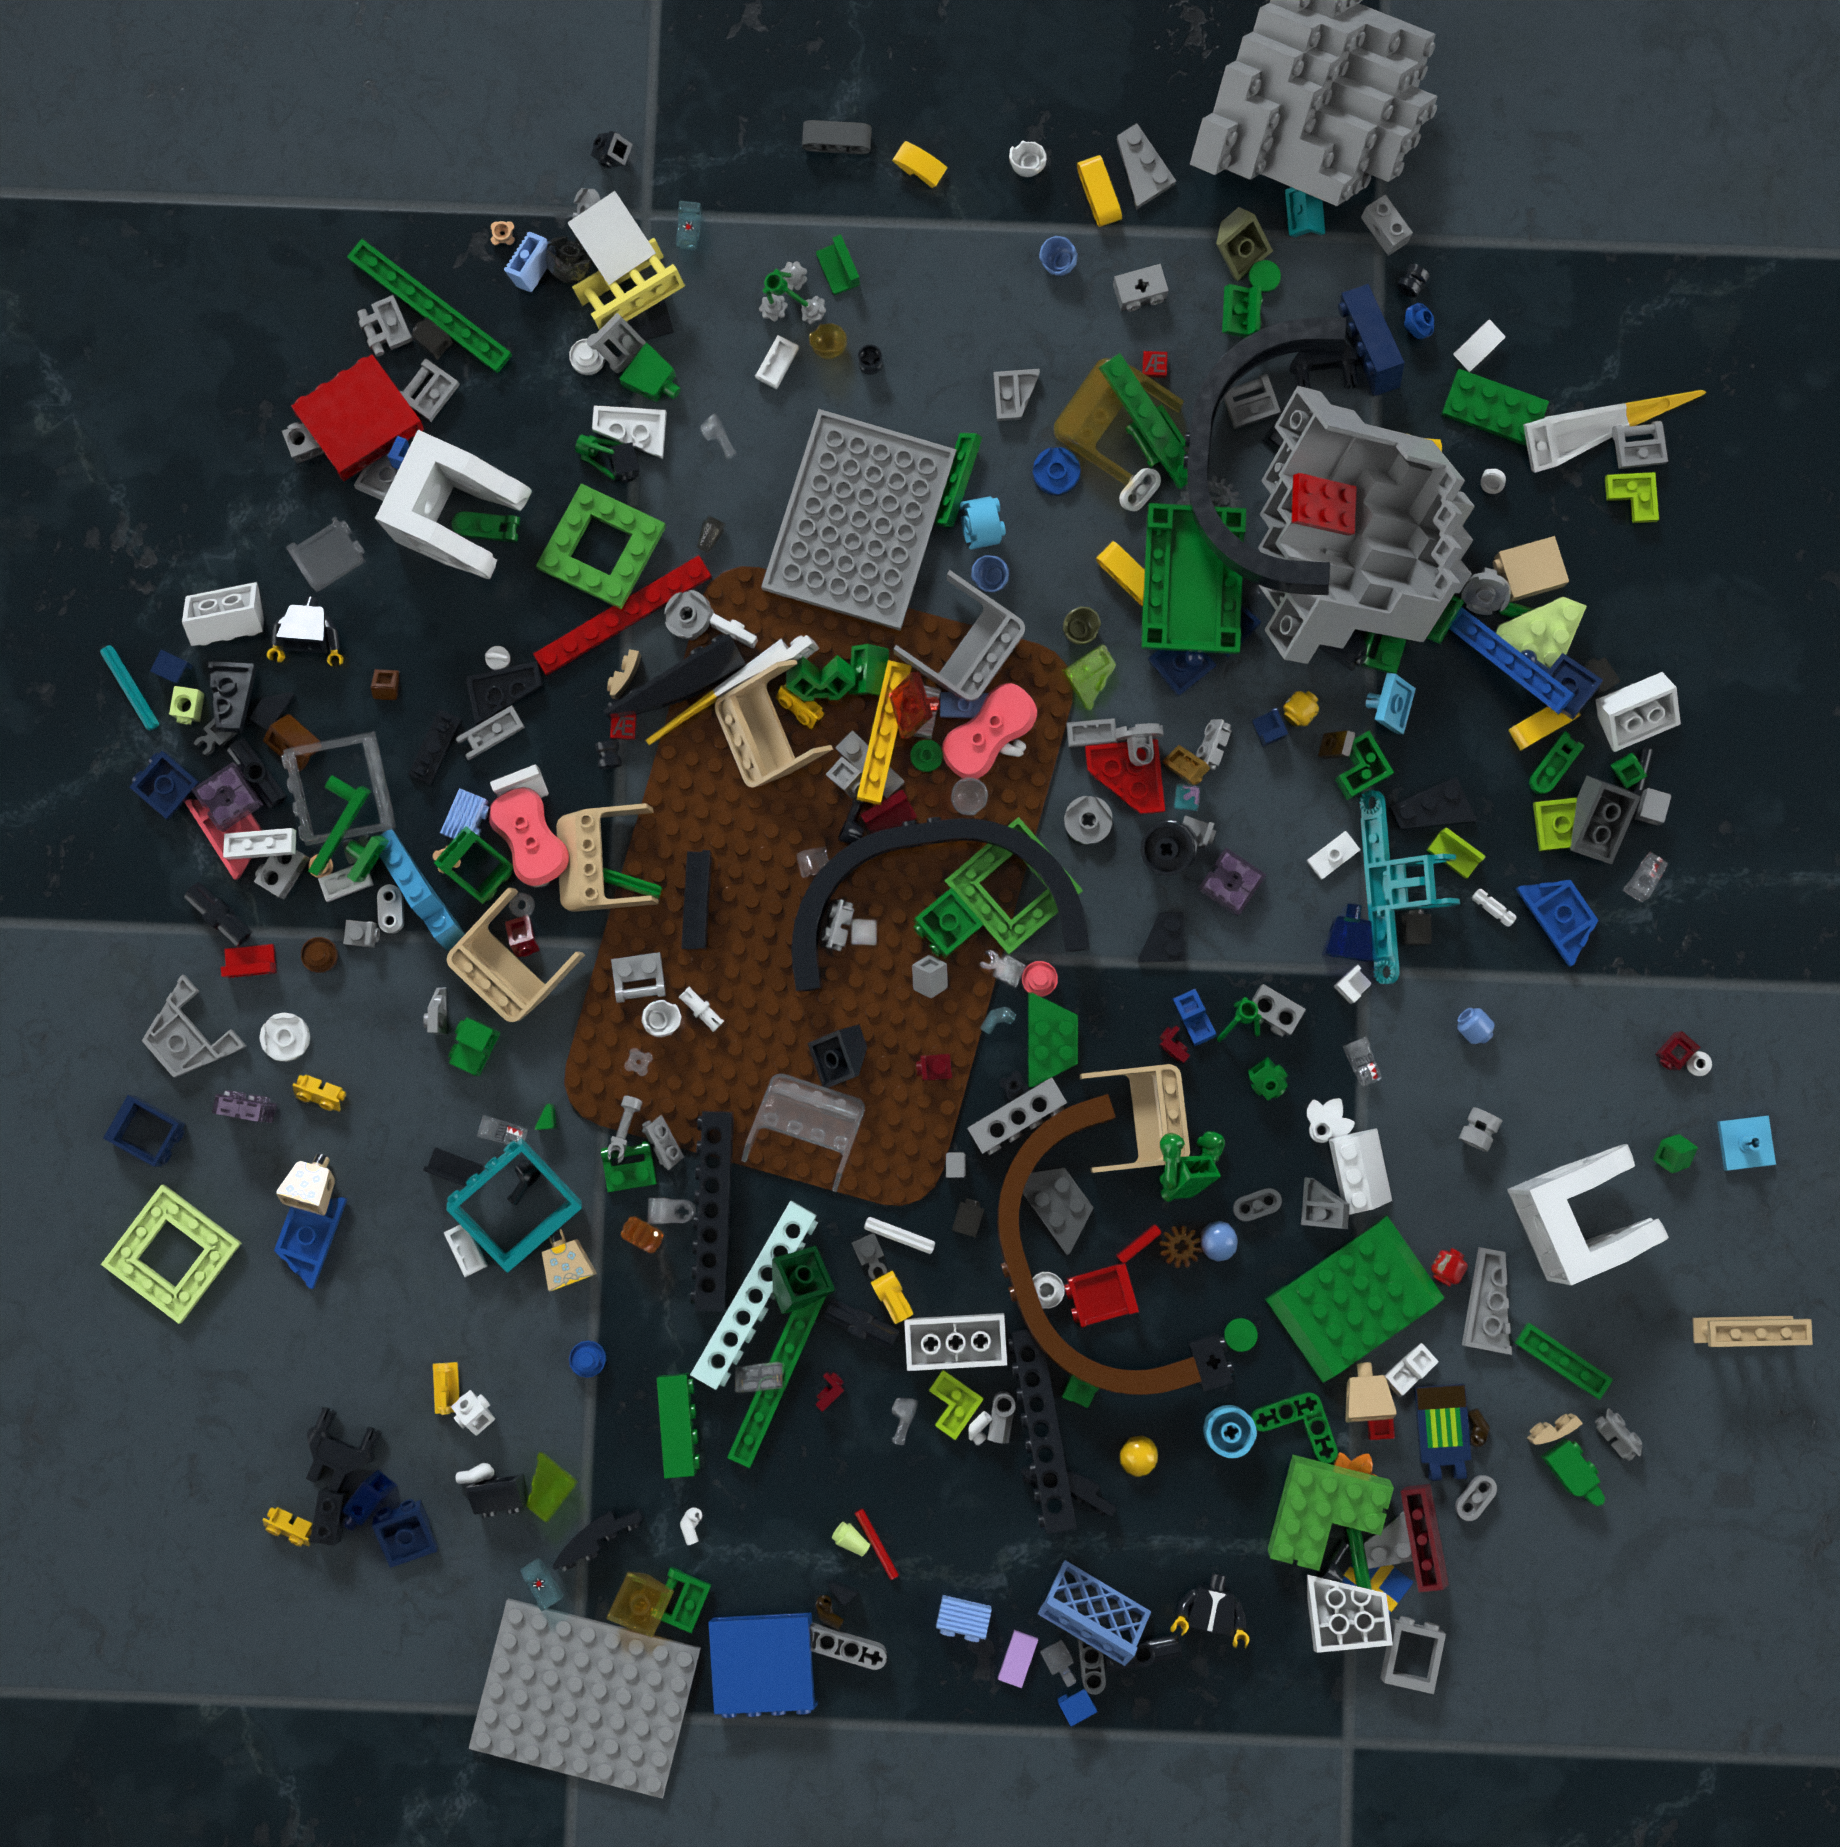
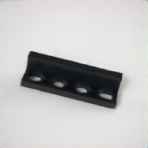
M702 850V852L687 851L681 949L707 951L712 852L710 850Z

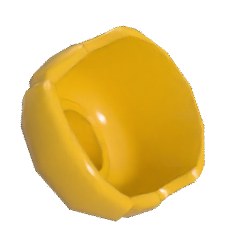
M1145 1436L1129 1438L1120 1452L1121 1466L1134 1477L1149 1474L1155 1468L1158 1460L1157 1446L1151 1439Z

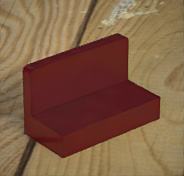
M903 790L882 801L880 805L877 804L861 814V819L871 834L881 830L901 827L903 822L913 821L917 818Z

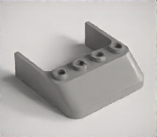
M949 570L947 581L983 606L982 614L939 673L927 667L896 645L893 650L895 656L911 665L915 670L944 690L966 701H975L980 698L1023 637L1025 625L1019 617Z

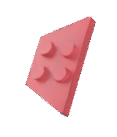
M203 799L184 801L233 879L238 880L252 858L231 860L224 858V834L262 831L251 811L249 810L241 814L237 819L223 827L219 825Z

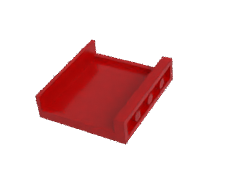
M373 354L359 359L353 367L340 371L334 379L328 383L320 384L316 387L315 391L307 396H301L295 401V404L291 405L296 417L301 420L335 467L343 482L388 454L397 436L408 441L416 435L418 430H424L419 417Z

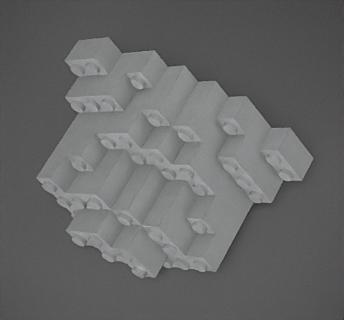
M1270 0V3L1260 7L1253 32L1243 36L1236 61L1230 63L1225 68L1213 113L1202 118L1190 165L1213 175L1226 169L1250 180L1262 174L1335 206L1340 205L1345 200L1347 201L1351 196L1366 188L1371 180V175L1387 182L1391 181L1395 177L1400 176L1403 171L1404 162L1402 160L1404 154L1418 145L1421 137L1419 133L1421 125L1432 119L1437 110L1435 103L1438 96L1418 88L1420 80H1423L1427 73L1428 66H1426V62L1435 49L1433 41L1436 34L1359 4L1362 0Z
M1297 386L1275 425V429L1284 441L1261 480L1271 495L1260 513L1269 530L1258 549L1264 554L1286 560L1330 562L1329 595L1286 593L1259 585L1276 610L1266 626L1265 632L1284 660L1306 664L1309 663L1320 644L1343 649L1355 629L1424 642L1454 593L1460 594L1472 575L1461 561L1473 541L1463 528V524L1475 507L1464 492H1459L1465 480L1432 440L1364 424L1354 410L1331 405L1321 391ZM1303 473L1356 486L1355 534L1347 536L1291 523L1293 475Z

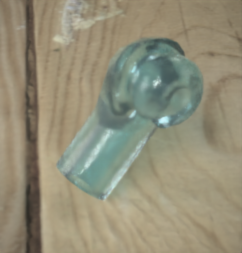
M1008 1007L991 1010L980 1029L990 1035L997 1023H1012L1015 1019V1013Z

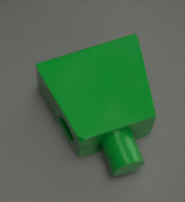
M648 343L644 344L619 378L624 388L654 402H657L663 393L674 400L681 390L679 386L672 382L676 376L674 369Z

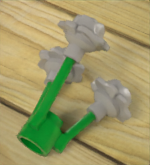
M787 262L784 269L781 271L774 269V272L766 276L763 292L767 297L762 298V304L759 307V311L762 312L764 319L777 321L778 317L783 318L785 316L788 304L784 302L783 296H778L784 293L802 305L803 321L813 324L815 321H820L826 312L824 299L815 296L812 299L804 300L792 291L794 288L800 290L802 284L807 282V277L804 276L807 270L800 265V262Z

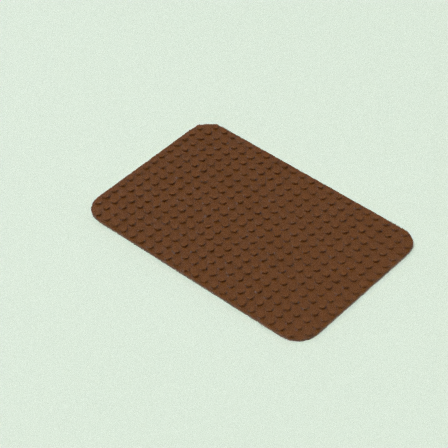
M740 566L724 571L709 583L703 594L710 602L714 614L729 622L732 619L740 622L745 626L744 630L757 636L758 642L754 648H750L733 639L746 665L780 639L790 648V643L795 638L807 635L815 641L820 649L806 659L820 670L837 655L851 665L852 646L871 644L888 648L890 661L907 664L894 655L893 649L897 645L927 667L939 673L973 626L908 608L901 631L762 590L761 587L767 569L760 567ZM710 623L707 630L697 639L688 641L684 659L690 656L689 653L699 646L705 648L712 644L711 640L724 633L713 628ZM1021 639L983 692L989 693L992 689L1004 683L1018 685L1033 699L1037 708V718L1033 727L1026 734L1008 742L1011 745L1014 744L1015 740L1025 743L1026 749L1023 751L1024 754L1020 757H1015L999 752L990 770L978 779L966 780L961 778L948 767L944 759H942L941 765L932 772H922L916 769L911 762V750L917 742L927 738L903 734V727L898 725L889 767L905 783L894 794L900 790L904 791L908 802L917 815V818L914 819L917 821V824L927 823L926 819L941 817V820L959 818L981 819L1009 826L1019 817L1031 832L1036 835L1073 698V681L1068 666L1055 651L1038 643ZM911 667L907 689H911L912 683L939 688L941 692H948ZM787 671L767 683V691L794 757L797 758L813 748L831 745L833 750L791 774L762 786L749 787L741 776L715 712V703L693 715L660 738L641 803H647L651 806L653 813L638 814L621 872L622 874L661 886L662 893L658 899L659 904L611 908L566 1062L564 1085L570 1103L582 1117L600 1126L614 1130L619 1129L625 1112L624 1108L621 1107L623 1097L630 1096L643 1102L639 1112H634L627 1133L648 1139L645 1133L642 1132V1124L649 1120L653 1122L662 1115L679 1148L696 1152L697 1140H701V1131L697 1130L698 1116H702V1111H734L732 1163L882 1205L903 1206L922 1199L935 1187L943 1171L946 1154L950 1147L1004 951L985 927L982 926L946 958L942 955L938 957L930 949L929 945L932 943L926 936L921 938L915 932L913 927L916 924L913 920L950 889L945 880L988 843L954 841L900 849L879 855L856 868L844 879L832 895L821 921L818 953L823 989L797 992L791 950L795 918L800 903L808 887L826 863L850 845V843L838 841V837L848 817L853 799L830 780L826 773L843 757L835 747L852 730L869 746L880 696L872 694L855 696L849 694L848 691L839 700L814 698V701L823 708L822 711L825 714L810 729L807 725L800 723L797 717L789 709L782 707L775 698L780 687L786 684ZM717 686L686 701L671 705L664 726ZM940 694L932 738L928 740L935 741L942 749L943 741L948 733L973 718H940ZM903 703L901 712L906 713L907 703ZM882 796L881 802L886 800L884 796ZM863 801L864 806L861 807L856 823L864 830L861 838L871 834L861 819V814L877 804ZM702 850H710L712 852L707 951L681 949L687 851L702 852ZM1014 854L980 883L1011 920L1027 868V864ZM617 886L614 899L646 895ZM833 899L852 903V908L854 909L850 926L841 924L840 927L849 930L845 947H842L841 951L821 947V933L827 925V909ZM660 952L666 996L658 997V995L625 999V1002L617 1003L611 959ZM928 955L947 963L948 987L932 998L913 989L912 965ZM656 978L623 983V988L626 990L656 985ZM689 986L704 1002L707 1001L710 1004L709 1007L724 1020L714 1032L699 1017L696 1018L693 1015L694 1012L678 998ZM658 1000H665L670 1004H676L681 1014L680 1026L673 1034L662 1038L649 1034L641 1021L643 1011L648 1004ZM860 1024L867 1044V1051L859 1076L823 1090L808 1043L840 1029ZM950 1054L951 1079L923 1081L922 1076H917L916 1061H921L920 1056ZM712 1129L709 1132L710 1141L718 1143L721 1140V1133L716 1129ZM716 1154L709 1155L711 1157L720 1159Z

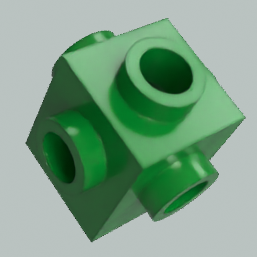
M1268 1056L1248 1070L1250 1080L1253 1082L1251 1084L1252 1088L1259 1096L1264 1095L1268 1101L1273 1097L1281 1096L1288 1087L1286 1081L1287 1073L1280 1064L1275 1066Z

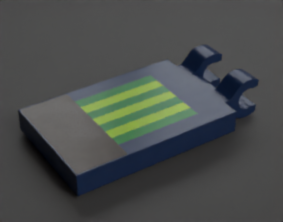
M1465 1384L1414 1387L1420 1462L1428 1463L1429 1480H1442L1440 1466L1453 1465L1454 1478L1467 1479L1464 1460L1472 1459Z

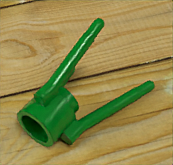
M583 434L580 435L575 446V452L581 454L580 459L590 463L614 480L613 473L593 460L591 456L595 457L598 451L614 454V450L600 446V444L617 446L623 443L597 438L592 435L589 437Z
M1244 997L1241 1001L1234 1004V1007L1237 1008L1236 1016L1217 1038L1218 1042H1221L1239 1022L1248 1024L1254 1021L1255 1036L1258 1037L1260 1035V1019L1262 1016L1258 1014V1006L1253 1001Z

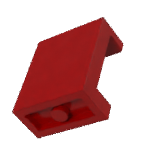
M1125 1263L1067 1278L1068 1284L1064 1285L1067 1298L1073 1299L1075 1308L1071 1309L1074 1323H1079L1081 1328L1125 1314L1139 1312Z

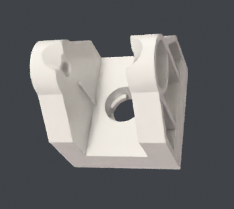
M418 430L375 519L395 542L445 565L490 579L497 559L493 558V554L436 523L453 487L479 499L521 511L527 503L532 490L473 454Z
M1628 1144L1619 1145L1566 1164L1507 1189L1547 1281L1566 1285L1576 1284L1623 1264L1669 1238L1659 1219L1652 1220V1218H1648L1585 1241L1567 1199L1590 1190L1635 1166Z

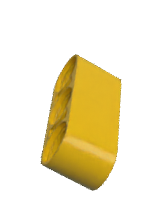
M1098 155L1077 162L1078 174L1098 227L1122 220L1121 209L1102 157Z
M1112 541L1095 559L1128 594L1143 606L1144 569L1121 546Z
M1546 707L1513 726L1508 731L1521 751L1573 720L1563 713L1558 715L1551 708ZM1580 712L1576 715V717L1573 720L1581 716Z

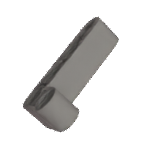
M816 1623L810 1625L811 1651L873 1670L881 1669L885 1665L887 1651L883 1644ZM830 1636L834 1639L835 1643L831 1647H825L821 1643V1638ZM849 1643H854L858 1646L859 1650L856 1654H848L845 1651V1646ZM863 1646L867 1647L864 1658H861ZM878 1651L880 1657L873 1661L870 1654Z

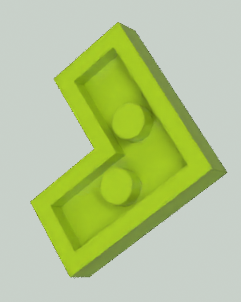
M1655 472L1614 474L1605 477L1606 500H1631L1632 523L1657 522L1659 520Z
M942 1370L929 1389L931 1393L948 1404V1407L935 1426L956 1440L984 1398L948 1372Z

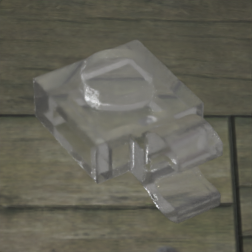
M1062 1639L1040 1651L1052 1675L1060 1672L1067 1687L1076 1683V1679L1068 1667L1074 1663V1660Z

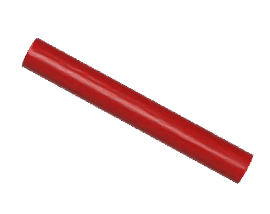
M864 1509L855 1512V1516L889 1579L892 1580L898 1577L899 1574Z

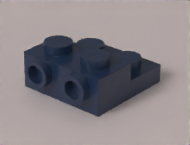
M161 751L160 753H155L149 759V765L144 771H139L133 777V783L129 788L164 818L169 820L201 783L168 753Z
M413 1499L405 1500L400 1504L399 1508L393 1510L389 1507L382 1508L373 1517L372 1527L390 1568L438 1551V1545L429 1526L430 1520L421 1500L416 1502Z

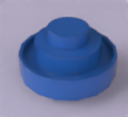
M1416 303L1407 308L1404 325L1409 333L1422 340L1431 336L1434 332V317L1425 305Z
M590 1340L582 1341L575 1345L569 1356L570 1367L573 1372L585 1378L594 1377L600 1373L605 1367L607 1360L603 1347L597 1342Z

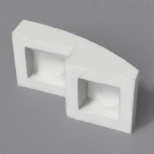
M1420 1343L1385 1375L1388 1386L1398 1397H1401L1439 1361Z

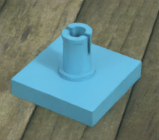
M1387 673L1381 695L1369 693L1367 698L1371 700H1366V707L1377 709L1375 720L1395 734L1404 735L1416 688L1397 674Z
M1769 1116L1717 1122L1725 1171L1776 1165Z

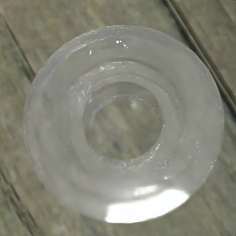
M526 893L515 895L510 902V909L517 917L531 915L535 908L533 898ZM525 901L526 907L522 910L519 909L518 903Z

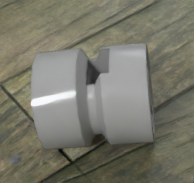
M1473 1107L1467 1118L1469 1125L1463 1127L1458 1139L1472 1147L1488 1152L1494 1140L1491 1135L1498 1132L1502 1120L1486 1111ZM1478 1124L1486 1127L1485 1131L1476 1128Z

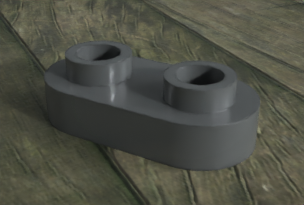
M1266 1188L1242 1196L1234 1202L1233 1213L1241 1221H1251L1274 1213L1281 1207V1195L1274 1189ZM1266 1196H1270L1272 1198L1271 1205H1266L1264 1203V1198ZM1243 1204L1249 1206V1211L1245 1214L1241 1211Z

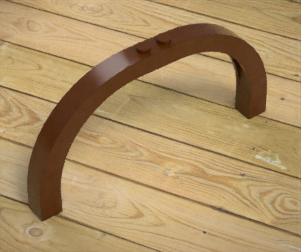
M1106 1094L1073 1105L1057 1113L1031 1134L1018 1151L1004 1178L999 1197L997 1229L1004 1263L1000 1265L1004 1278L1009 1277L1012 1287L1008 1288L1012 1302L1017 1301L1018 1308L1030 1334L1046 1355L1065 1372L1086 1384L1109 1392L1127 1395L1163 1393L1201 1382L1194 1357L1149 1370H1122L1101 1365L1078 1353L1058 1335L1047 1319L1040 1304L1020 1239V1202L1030 1173L1041 1157L1062 1139L1081 1130L1113 1121L1116 1118L1109 1095Z

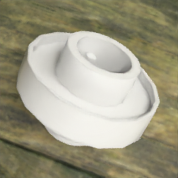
M587 339L577 341L569 352L573 368L583 375L597 373L603 368L605 358L597 350H593L587 345Z
M1041 1272L1032 1278L1042 1308L1055 1307L1062 1301L1064 1285L1056 1274Z

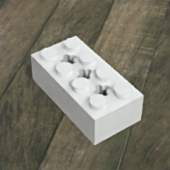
M1004 1313L907 1318L904 1320L907 1371L1007 1365ZM978 1334H983V1338L987 1337L988 1339L987 1342H983L982 1347H978L977 1343H973ZM954 1335L963 1340V1343H959L958 1348H953V1344L949 1345L948 1343L949 1340L953 1339ZM928 1337H934V1340L938 1341V1344L934 1345L932 1350L928 1349V1346H924V1342L928 1341Z

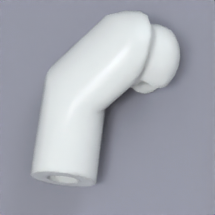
M1015 740L1013 745L1007 743L999 752L1004 755L1020 757L1024 754L1023 751L1026 749V744L1020 740Z
M983 1411L969 1425V1439L973 1440L978 1446L987 1439V1436L982 1431L992 1421L991 1416L987 1412Z

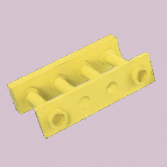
M655 238L648 242L656 254L612 284L608 285L600 271H597L572 286L582 306L590 302L596 310L591 313V316L599 330L616 313L627 322L685 287L674 264L665 268L661 263L660 259L664 256ZM652 265L657 274L645 281L639 272ZM631 277L637 286L624 293L618 284ZM611 290L616 299L603 305L598 296Z

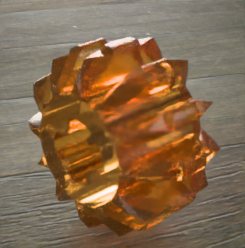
M635 1216L629 1218L621 1232L623 1239L648 1253H655L661 1245L664 1236L662 1231Z
M1173 1226L1171 1227L1173 1236L1167 1232L1163 1234L1169 1240L1168 1242L1160 1241L1159 1245L1167 1246V1249L1162 1250L1160 1254L1162 1256L1170 1254L1166 1259L1168 1264L1176 1258L1175 1267H1180L1181 1260H1183L1186 1267H1189V1257L1193 1261L1198 1260L1192 1254L1193 1251H1202L1201 1248L1194 1247V1244L1201 1242V1239L1195 1238L1191 1240L1195 1234L1194 1230H1190L1185 1235L1186 1226H1181L1180 1234H1178L1177 1228ZM1180 1240H1184L1183 1244L1187 1245V1248L1182 1250L1181 1254H1178V1249H1174L1175 1243L1179 1244Z

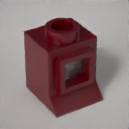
M1683 1031L1672 1034L1656 1055L1660 1058V1064L1666 1069L1680 1070L1701 1047Z

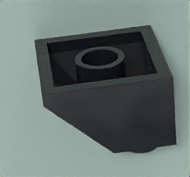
M860 1024L840 1029L808 1043L823 1090L859 1076L867 1051V1044Z

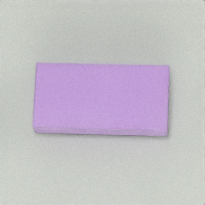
M1014 1630L998 1680L1022 1688L1038 1638Z

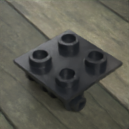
M665 299L627 321L644 341L674 332Z

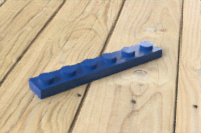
M1460 608L1449 630L1559 715L1573 699L1574 693L1464 608Z

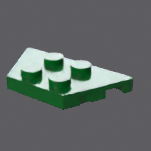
M1028 992V1087H1034L1078 1064V1015L1033 992Z

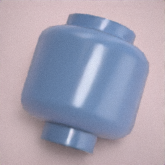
M1468 1008L1458 1017L1457 1029L1471 1044H1484L1492 1038L1494 1022L1482 1009Z

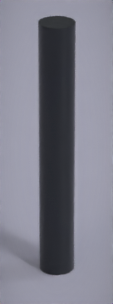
M1642 748L1639 760L1646 774L1652 754V749ZM1645 778L1633 785V793L1641 796ZM1639 803L1631 820L1636 818Z

